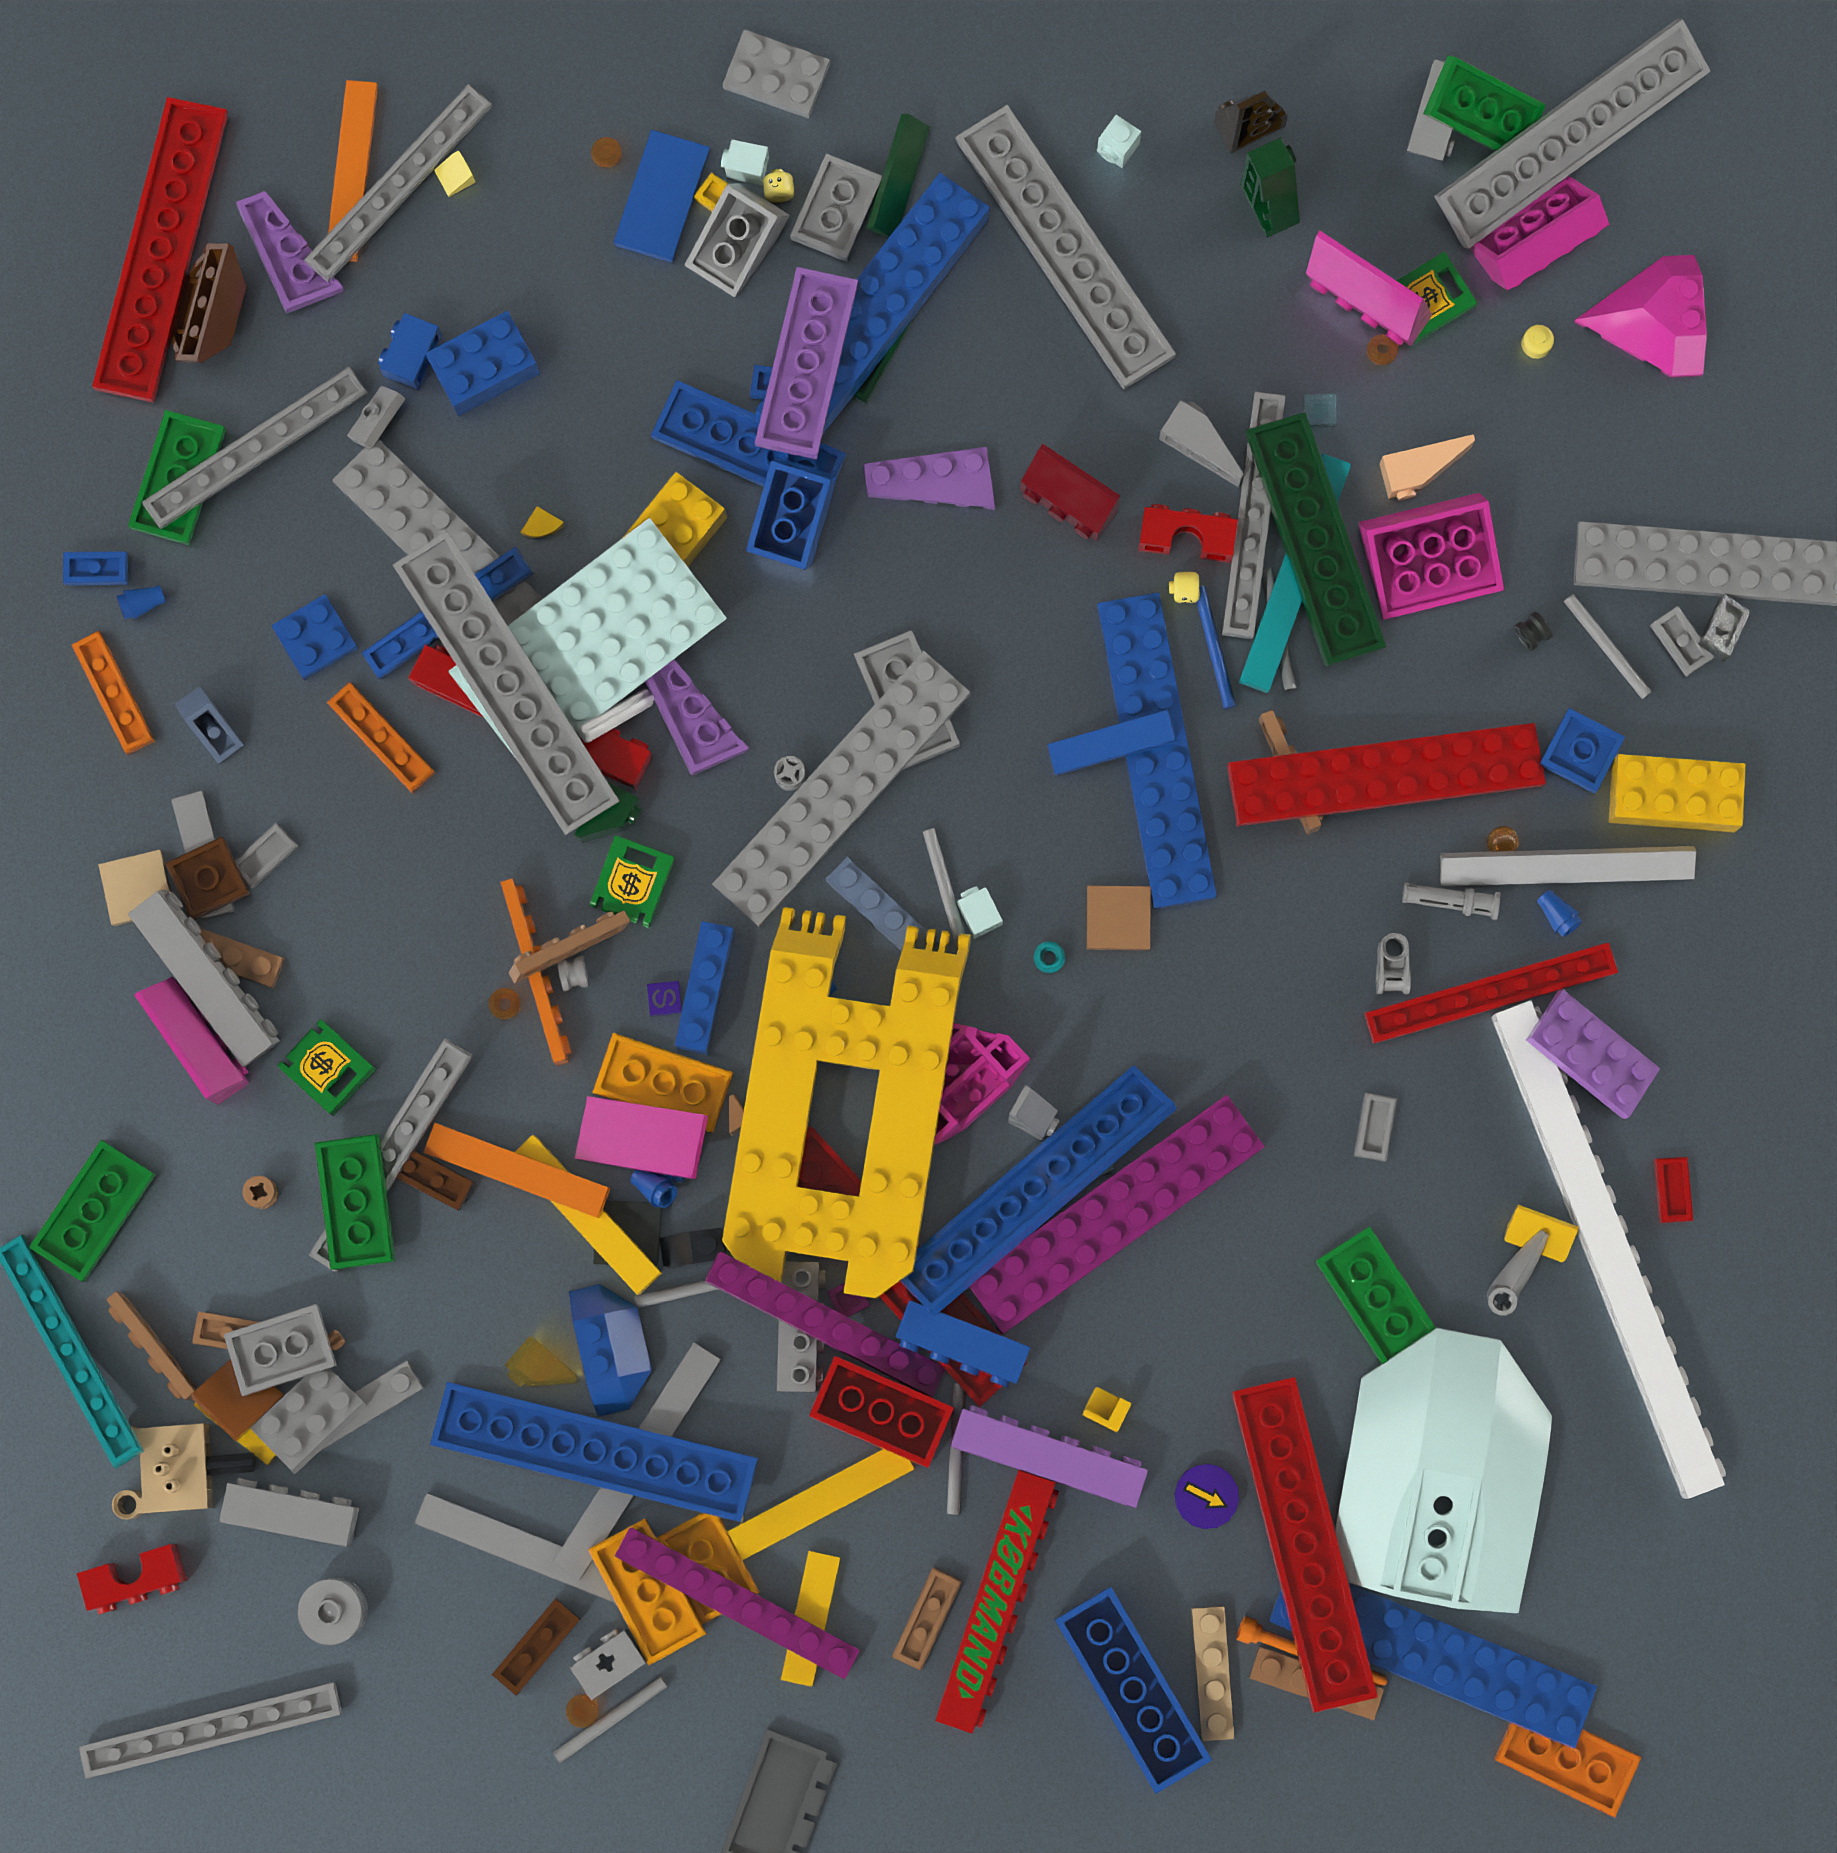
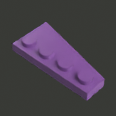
M265 191L236 202L240 215L286 314L343 292V286L337 279L335 280L333 277L328 283L305 263L304 259L312 250L308 247L305 239L290 225L287 217Z
M987 447L863 464L868 497L903 501L919 500L937 504V502L948 503L962 507L978 506L984 507V509L995 510Z
M675 659L645 681L691 776L748 751L749 747L731 730L732 727L715 711L707 697L701 694L694 686L691 678Z

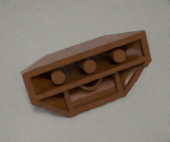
M207 243L203 249L204 254L197 259L186 277L171 335L175 360L178 362L202 363L232 343L240 309L243 304L246 284L234 247L229 243Z

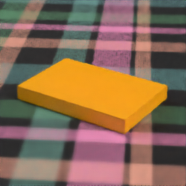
M701 1513L657 1537L658 1542L755 1594L760 1593L720 1517ZM687 1595L701 1624L721 1614Z

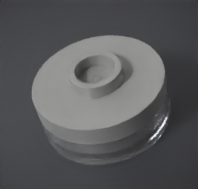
M342 1577L326 1578L312 1584L303 1593L298 1605V1620L304 1633L313 1641L323 1645H336L351 1639L362 1629L367 1618V1601L359 1586L351 1580Z

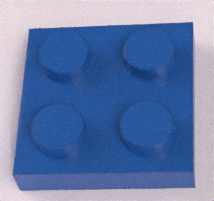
M326 594L271 625L304 680L358 649Z
M1568 708L1540 764L1545 769L1596 794L1625 736Z

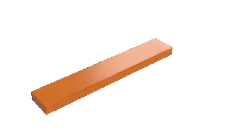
M346 80L328 234L366 194L378 94V84L376 82ZM359 250L349 260L350 262H358Z
M437 1123L433 1125L423 1152L596 1218H600L611 1189Z

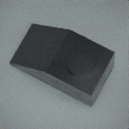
M713 1228L691 1231L660 1238L663 1270L713 1264L718 1252L726 1254V1247L722 1241L723 1229Z

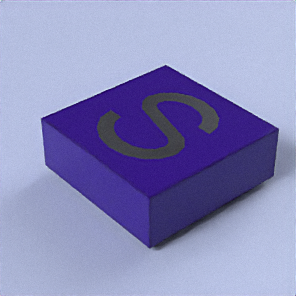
M679 981L647 984L651 1017L682 1013Z

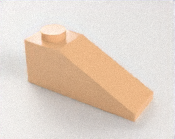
M1474 434L1382 456L1379 465L1388 499L1398 498V501H1405L1414 498L1416 493L1425 488L1472 448L1475 442Z

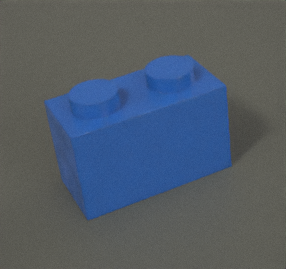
M404 313L401 321L397 320L392 328L391 338L393 339L389 348H384L379 357L378 365H380L383 376L418 391L430 365L425 353L438 347L443 336L439 327Z

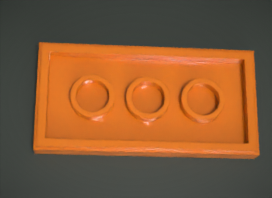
M1510 1723L1494 1760L1615 1818L1642 1757L1584 1729L1580 1733L1576 1747L1572 1749Z

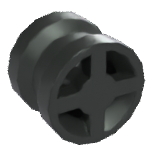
M1537 612L1530 614L1526 622H1519L1514 625L1516 636L1529 651L1536 649L1538 643L1542 640L1548 641L1553 637L1547 622Z

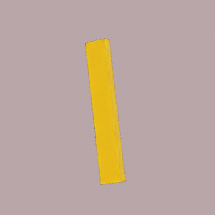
M536 1135L530 1136L515 1151V1153L569 1172ZM551 1201L637 1295H641L662 1274L658 1267L604 1209L600 1218H596Z
M882 1449L727 1532L741 1559L745 1560L915 1469L911 1461Z

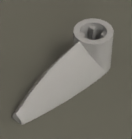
M1543 1230L1537 1232L1513 1256L1490 1285L1487 1299L1490 1309L1495 1314L1506 1316L1516 1309L1517 1298L1531 1277L1547 1242L1549 1234ZM1503 1292L1508 1293L1509 1301L1498 1304L1495 1295L1497 1293L1502 1295Z

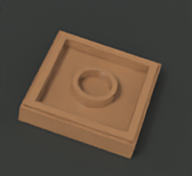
M1087 886L1086 950L1150 951L1151 886Z

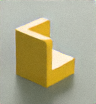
M1096 1387L1082 1416L1117 1433L1132 1403Z

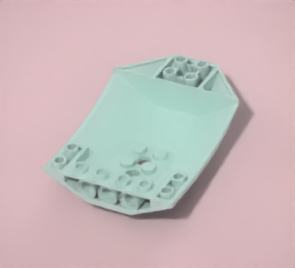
M1435 1328L1388 1359L1386 1363L1379 1365L1361 1377L1349 1455L1335 1524V1533L1349 1583L1395 1597L1456 1609L1519 1613L1543 1488L1552 1415L1501 1340ZM1440 1496H1447L1452 1500V1509L1446 1514H1440L1434 1510V1501ZM1435 1529H1440L1446 1533V1540L1438 1546L1428 1542L1429 1533Z

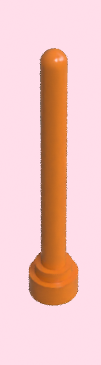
M1244 1615L1236 1640L1248 1645L1250 1642L1256 1644L1259 1641L1298 1656L1294 1640L1264 1630L1262 1625L1257 1623L1256 1619ZM1371 1670L1374 1684L1384 1687L1388 1682L1387 1676Z

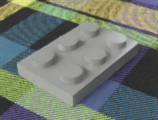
M743 30L722 84L723 89L809 119L830 66V59Z
M826 154L790 234V239L848 262L877 195L882 175Z
M318 1304L224 1334L242 1396H247L337 1366Z
M329 1368L302 1378L251 1427V1430L296 1474L352 1421L366 1405Z

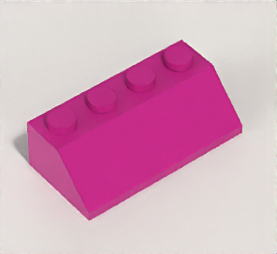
M1567 176L1470 247V249L1490 278L1508 291L1519 286L1523 280L1537 271L1545 269L1548 264L1560 256L1570 253L1574 247L1588 238L1596 236L1599 231L1610 224L1599 194L1572 177Z
M174 977L168 978L134 994L207 1100L219 1105L249 1084L245 1077L249 1073L245 1066L242 1067L236 1058L233 1059L227 1051L228 1047L213 1031L208 1020L177 979Z

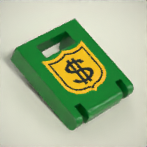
M1445 251L1397 280V282L1422 297L1432 313V317L1413 344L1418 343L1477 307V301ZM1447 271L1461 292V295L1455 299L1451 297L1439 278L1446 274Z
M615 835L589 906L597 908L600 898H605L601 911L606 913L612 911L614 915L625 911L630 922L636 924L639 921L641 912L645 913L642 926L649 928L676 857ZM630 847L657 857L653 869L627 860Z
M319 1019L316 1024L323 1030L320 1035L311 1028L286 1055L293 1064L289 1067L281 1061L277 1066L324 1110L334 1116L375 1072L376 1068L323 1020ZM351 1068L357 1075L335 1097L329 1092V1089Z

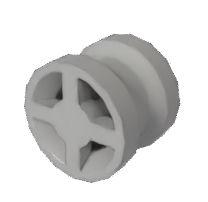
M795 756L782 757L774 766L776 782L780 788L786 791L798 790L806 780L804 764Z
M583 956L576 957L574 961L567 962L562 960L558 962V971L563 991H569L573 986L578 985L582 988L589 987Z

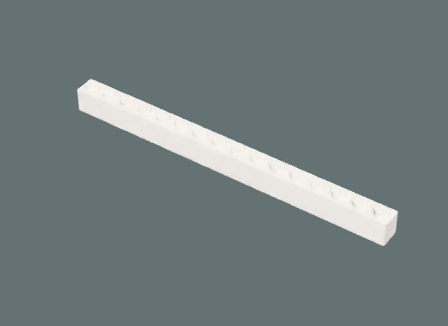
M1530 1000L1498 1012L1491 1019L1573 1225L1579 1227L1577 1235L1682 1498L1689 1499L1725 1485L1722 1478L1726 1476L1725 1469L1720 1459H1715L1710 1448L1714 1445L1711 1434L1706 1427L1702 1428L1698 1418L1701 1415L1699 1404L1695 1397L1690 1398L1686 1388V1385H1689L1687 1374L1682 1366H1677L1673 1356L1677 1354L1675 1344L1670 1336H1665L1661 1326L1665 1323L1663 1314L1658 1306H1653L1649 1294L1653 1293L1651 1284L1646 1275L1641 1276L1637 1266L1640 1263L1639 1254L1634 1245L1629 1246L1625 1236L1628 1233V1228L1623 1216H1617L1613 1206L1616 1203L1614 1192L1610 1185L1605 1186L1601 1176L1604 1173L1602 1162L1598 1155L1593 1156L1589 1146L1592 1143L1590 1132L1586 1125L1581 1126L1577 1116L1580 1113L1578 1102L1574 1095L1569 1096L1565 1084L1568 1083L1567 1075L1526 1041L1542 1016L1540 1008L1538 1006L1534 1007Z

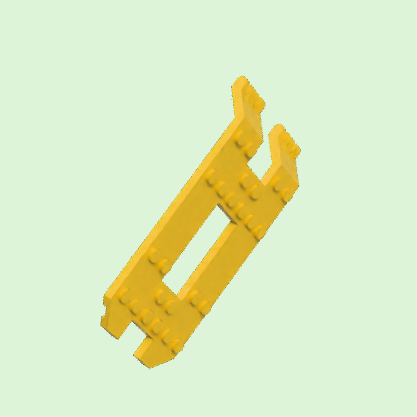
M783 907L781 922L770 952L722 1241L736 1260L781 1283L787 1252L849 1261L843 1293L877 1299L888 1291L889 1288L914 1272L959 987L969 954L971 934H959L958 951L955 955L946 953L947 945L950 942L949 931L942 930L938 952H935L937 930H928L925 950L915 949L919 928L908 925L905 942L896 968L891 1005L885 1006L829 997L834 965L844 938L846 916H834L833 932L831 936L822 935L826 922L825 913H817L814 931L810 933L812 911L805 910L802 915L801 930L794 931L791 930L795 917L794 908ZM818 1061L880 1071L859 1197L798 1187Z

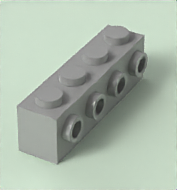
M785 1261L782 1283L819 1302V1289H825L826 1270L820 1269L819 1262ZM780 1320L778 1325L777 1391L817 1393V1386H822L824 1377L823 1366H818V1353L824 1354V1343Z
M238 1478L237 1484L227 1483L219 1522L345 1547L352 1545L359 1507L351 1506V1499L333 1496L332 1502L319 1500L320 1493L301 1490L300 1496L288 1494L289 1487L269 1484V1489L267 1490L257 1488V1481Z

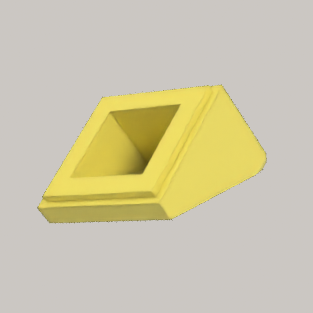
M460 151L453 153L434 169L448 197L476 183Z

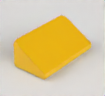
M1518 1204L1507 1225L1504 1240L1523 1247L1537 1232L1543 1230L1549 1236L1541 1255L1565 1262L1579 1227Z

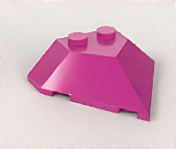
M1694 255L1661 257L1574 321L1584 328L1587 326L1599 333L1601 338L1644 362L1646 360L1660 368L1661 372L1669 377L1703 375L1707 339L1703 276Z
M953 1024L934 1142L935 1146L964 1131L1013 1086L1031 1059L1009 1035L981 1031L974 1027Z

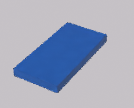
M651 130L613 242L614 246L673 263L694 201V195L697 192L710 153L709 146Z

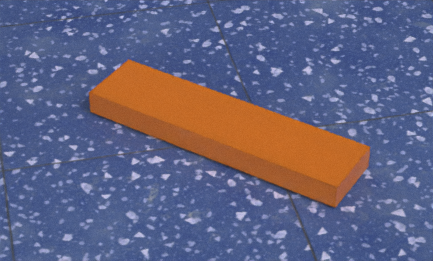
M97 631L71 644L124 752L129 755L155 742L156 740L102 633Z
M351 682L345 685L327 702L412 794L436 773Z

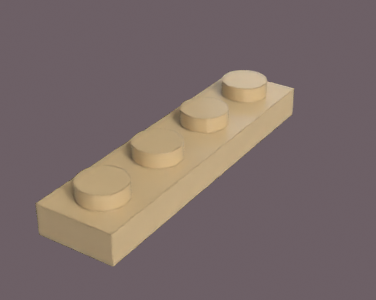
M1225 1607L1191 1608L1201 1741L1234 1739Z

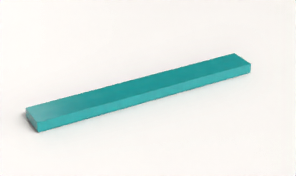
M1322 453L1321 458L1338 503L1351 464ZM1286 553L1238 682L1268 693L1302 602Z
M21 1234L0 1247V1263L113 1468L117 1469L143 1453L144 1450L34 1251L29 1248L28 1240Z

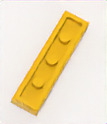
M808 1551L795 1615L825 1631L841 1557ZM787 1649L781 1680L813 1687L817 1665Z

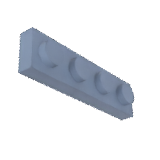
M848 857L825 879L830 886L901 952L908 925L919 928L915 949L925 950L928 931ZM935 940V947H936V946L939 944V942H938L937 940Z

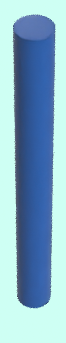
M1201 586L1199 587L1197 606L1224 709L1235 707L1236 703L1206 587Z

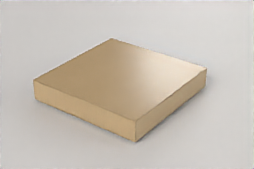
M161 850L98 864L112 926L133 922L128 913L155 892L160 890H167L168 893L171 892Z

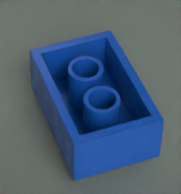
M508 310L425 353L458 416L540 375L538 366Z
M782 458L772 460L746 551L803 570L811 567L838 476Z

